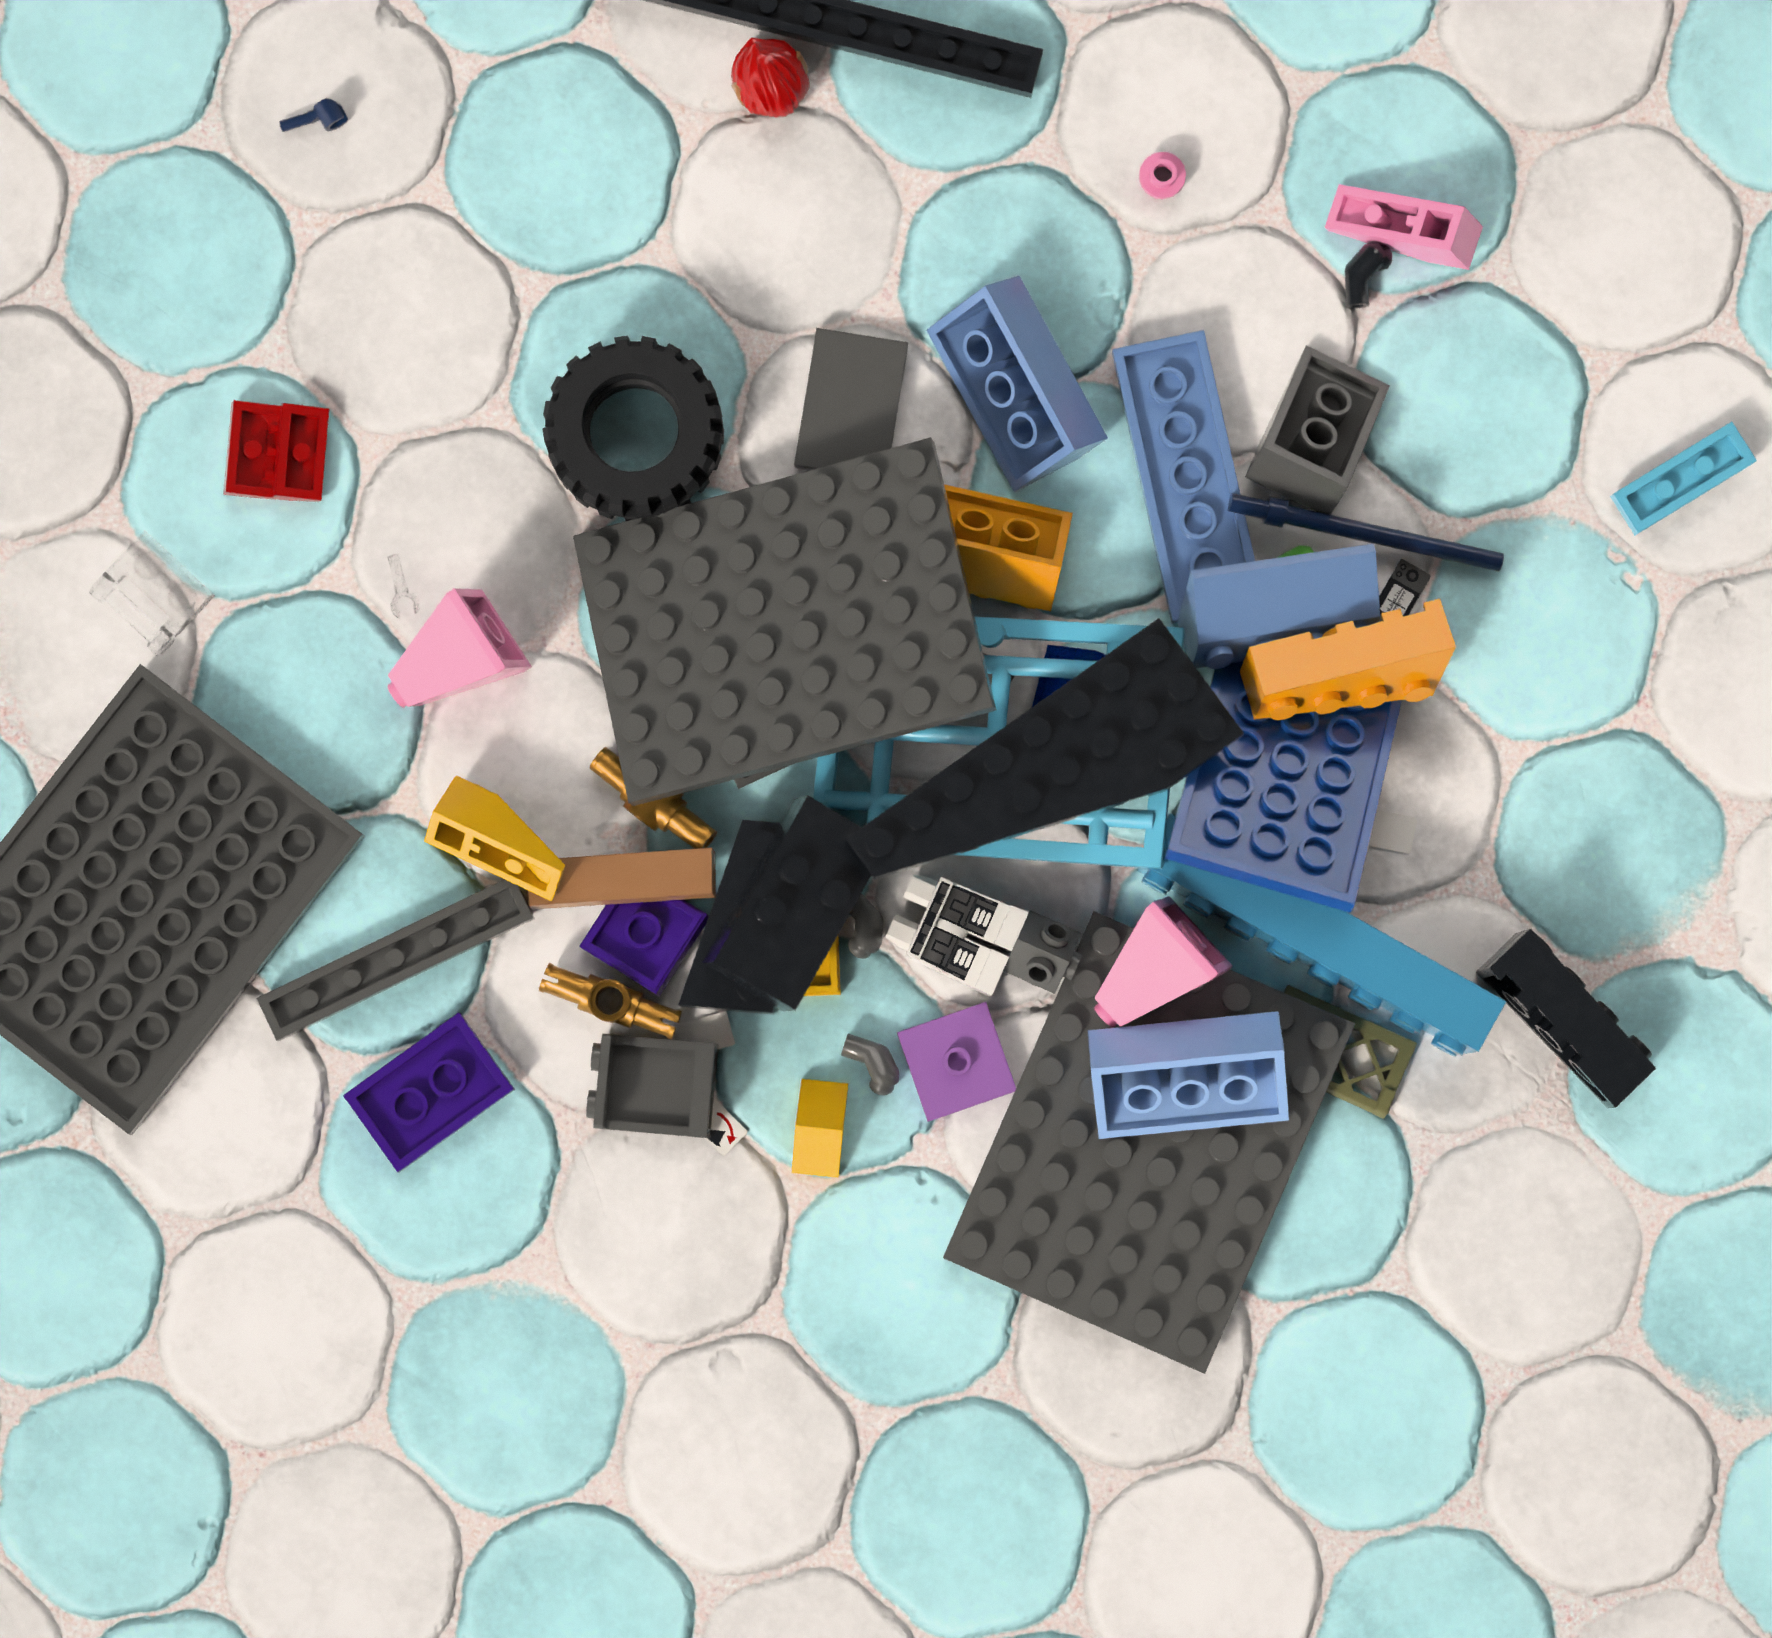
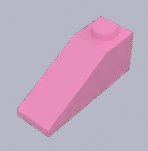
M1339 184L1325 228L1328 231L1368 244L1379 243L1381 246L1388 247L1391 251L1425 262L1469 270L1483 226L1464 206Z

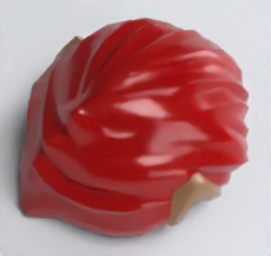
M750 38L736 55L732 65L731 87L742 106L746 107L752 114L775 118L786 117L788 114L794 113V110L798 108L799 103L804 99L810 88L808 67L800 51H795L783 40Z

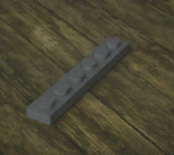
M504 879L256 999L276 1041H281L535 918L520 887Z

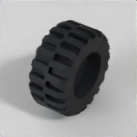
M628 336L614 337L615 343L603 347L600 341L589 346V354L582 359L576 355L566 364L568 371L563 377H556L551 386L552 397L550 401H545L543 412L545 418V428H543L544 443L547 447L548 457L560 481L567 490L569 489L578 502L586 508L590 506L596 509L599 515L610 519L618 516L625 518V521L642 517H654L676 507L690 504V498L697 491L702 493L709 485V476L713 470L717 471L721 460L720 451L722 444H724L723 416L711 381L707 380L702 368L693 358L688 360L683 356L681 349L670 343L666 347L657 344L656 338L642 336L641 342L630 341ZM634 388L647 389L664 397L672 406L677 416L678 436L675 446L663 461L651 468L633 472L617 470L605 463L593 448L590 437V425L593 414L602 402L617 392Z

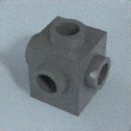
M1030 910L1003 971L1055 994L1062 977L1072 980L1083 954L1074 950L1082 933Z

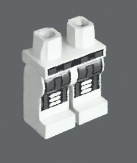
M913 874L903 898L925 907L923 916L919 924H916L895 914L885 938L897 947L907 951L906 957L988 997L992 996L1009 956L967 939V936L970 935L1010 953L1029 912L997 901L943 877L936 881Z

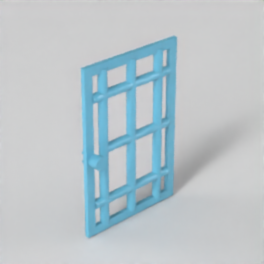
M975 617L980 642L987 648L999 646L1004 639L1107 644L1106 655L1147 627L1143 625ZM1166 627L1183 650L1185 629L1181 627ZM984 655L987 672L992 674L991 690L996 711L988 713L987 727L939 725L875 742L870 792L835 790L839 752L818 757L813 799L832 810L868 811L867 823H869L907 796L904 794H889L894 741L978 746L1007 724L1011 675L1073 679L1097 661ZM1170 788L1165 792L1148 796L1147 810L1105 808L1060 823L1090 826L1088 844L1007 839L954 855L1163 869L1165 864L1163 858ZM1109 827L1145 829L1144 847L1107 845Z

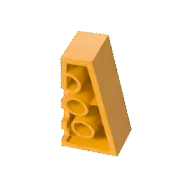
M1436 599L1424 602L1423 612L1407 616L1402 615L1401 609L1381 613L1382 621L1356 628L1353 621L1337 624L1334 628L1325 632L1322 637L1316 639L1313 638L1310 632L1250 646L1241 666L1240 674L1254 720L1263 718L1284 720L1295 714L1315 711L1318 714H1329L1345 707L1361 705L1363 708H1373L1385 702L1404 699L1408 702H1418L1433 696L1456 648L1441 600Z

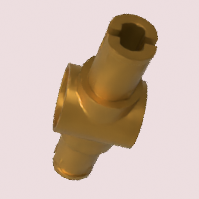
M604 747L593 759L589 769L621 793L620 799L625 802L623 807L654 831L659 828L663 832L670 830L694 849L708 848L717 835V831L686 808L687 802L682 799L683 793L632 806L628 803L619 756L607 747Z
M550 962L548 963L544 974L558 979V983L542 979L539 992H545L578 1004V1010L592 1014L604 1022L617 1023L630 1029L633 1025L666 1036L668 1039H673L677 1028L663 1023L662 1020L667 1019L679 1024L682 1015L681 1010H675L643 998L644 993L628 988L617 980L604 979L590 974L587 978L554 966ZM616 988L623 996V1005L615 1014H604L599 1008L598 998L605 989Z

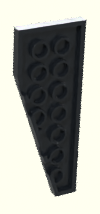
M1158 618L847 837L846 841L873 879L876 880L960 852L965 853L978 849V847L1011 839L1067 822L1098 810L1113 808L1131 800L1165 792L1243 737L1244 732L1160 618Z

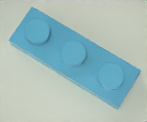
M1730 422L1613 493L1610 498L1634 536L1751 466L1757 460L1733 422Z

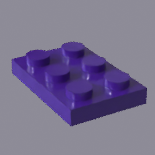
M458 1012L343 1096L397 1173H400L510 1094L515 1088L466 1019Z

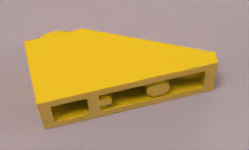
M456 775L432 812L424 842L547 900L552 901L554 899L565 864L498 794Z

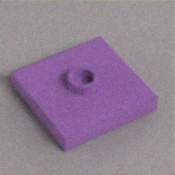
M986 1002L897 1032L928 1122L1013 1093L1016 1090Z

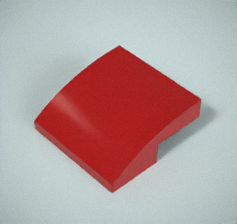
M233 400L230 412L223 495L320 502L322 500L329 408L282 403L281 406Z

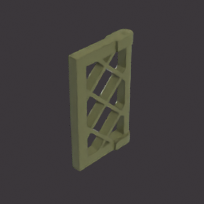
M1287 985L1284 993L1355 1023L1353 1030L1360 1032L1362 1040L1346 1045L1344 1051L1365 1044L1374 1071L1349 1080L1340 1058L1337 1066L1344 1082L1337 1084L1330 1081L1326 1093L1384 1119L1390 1111V1105L1417 1043ZM1378 1040L1397 1049L1398 1051L1393 1063L1380 1068L1370 1041ZM1389 1070L1386 1079H1384L1382 1072ZM1377 1075L1381 1090L1375 1101L1355 1092L1351 1084Z

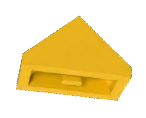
M801 1079L791 1173L839 1178L848 1083Z

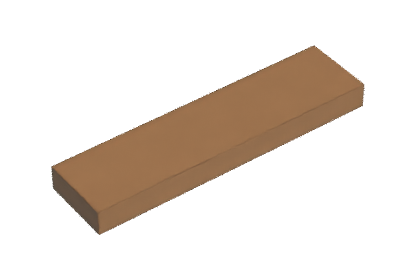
M713 848L559 858L565 864V868L554 899L550 901L528 891V906L534 910L715 898V851Z

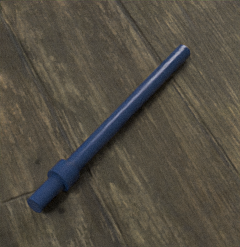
M1232 493L1228 503L1229 512L1263 519V524L1279 528L1287 524L1494 571L1501 570L1504 560V554L1500 552L1288 505V500L1270 496L1266 501Z

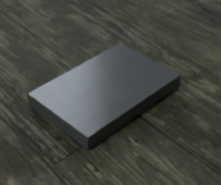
M816 328L794 467L814 470L892 448L908 342Z

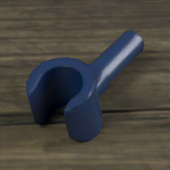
M326 98L319 101L313 107V110L281 120L279 124L281 130L285 132L313 124L320 120L324 129L329 132L346 124L348 117L339 103Z

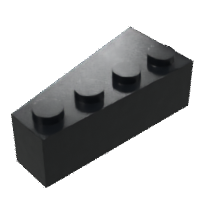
M1531 928L1515 933L1476 971L1486 984L1501 999L1506 1001V1004L1606 1108H1616L1656 1069L1649 1061L1652 1053L1645 1044L1636 1036L1631 1035L1628 1037L1616 1024L1619 1019L1613 1011L1603 1002H1596L1585 989L1586 985L1580 977L1570 968L1565 967L1553 954L1547 943Z

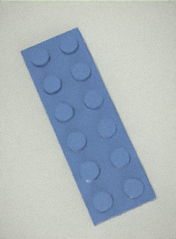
M1204 330L1112 350L1171 623L1178 621L1191 570L1255 561L1245 515L1228 511L1231 494H1241Z

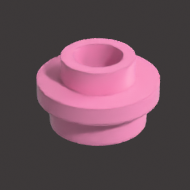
M1157 152L1147 157L1142 163L1139 172V181L1143 190L1148 195L1157 199H1168L1178 194L1186 179V171L1182 161L1177 156L1168 152ZM1160 167L1167 168L1171 172V178L1168 181H1159L1156 179L1154 171Z

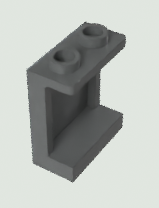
M602 1033L601 1043H593L591 1071H598L597 1090H589L586 1117L594 1119L593 1128L710 1138L719 1044Z

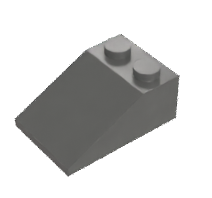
M1306 345L1263 434L1245 478L1316 512L1331 515L1350 484L1390 385Z

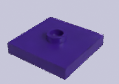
M685 900L605 905L579 947L660 997L705 927L709 916Z

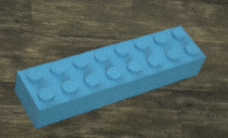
M1172 814L1167 816L1163 858L1165 862L1163 869L1137 867L1136 870L1144 874L1141 882L1164 895L1173 890L1186 897L1183 905L1205 918L1214 913L1227 920L1224 928L1246 941H1249L1250 938L1253 939L1254 936L1268 943L1265 949L1267 953L1287 964H1290L1291 961L1295 962V960L1302 962L1310 967L1306 974L1328 987L1338 983L1351 990L1348 998L1372 1011L1374 1008L1379 1009V1007L1393 1013L1389 1021L1413 1034L1415 1031L1421 1032V1030L1434 1036L1431 1044L1441 1051L1454 1057L1457 1054L1463 1056V1054L1479 1052L1506 1003L1505 1000L1345 911L1165 859L1176 817Z

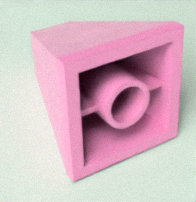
M454 588L445 595L388 674L392 681L388 684V690L394 700L403 708L406 706H421L523 673L532 666L483 590Z
M1168 896L1152 902L1145 909L1095 997L1098 1004L1094 1006V1009L1110 1027L1114 1028L1117 1024L1121 1027L1226 973L1233 965Z

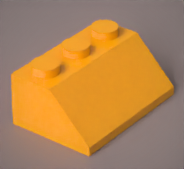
M944 484L969 593L980 598H993L1019 604L1029 609L1037 608L1051 612L1073 513Z

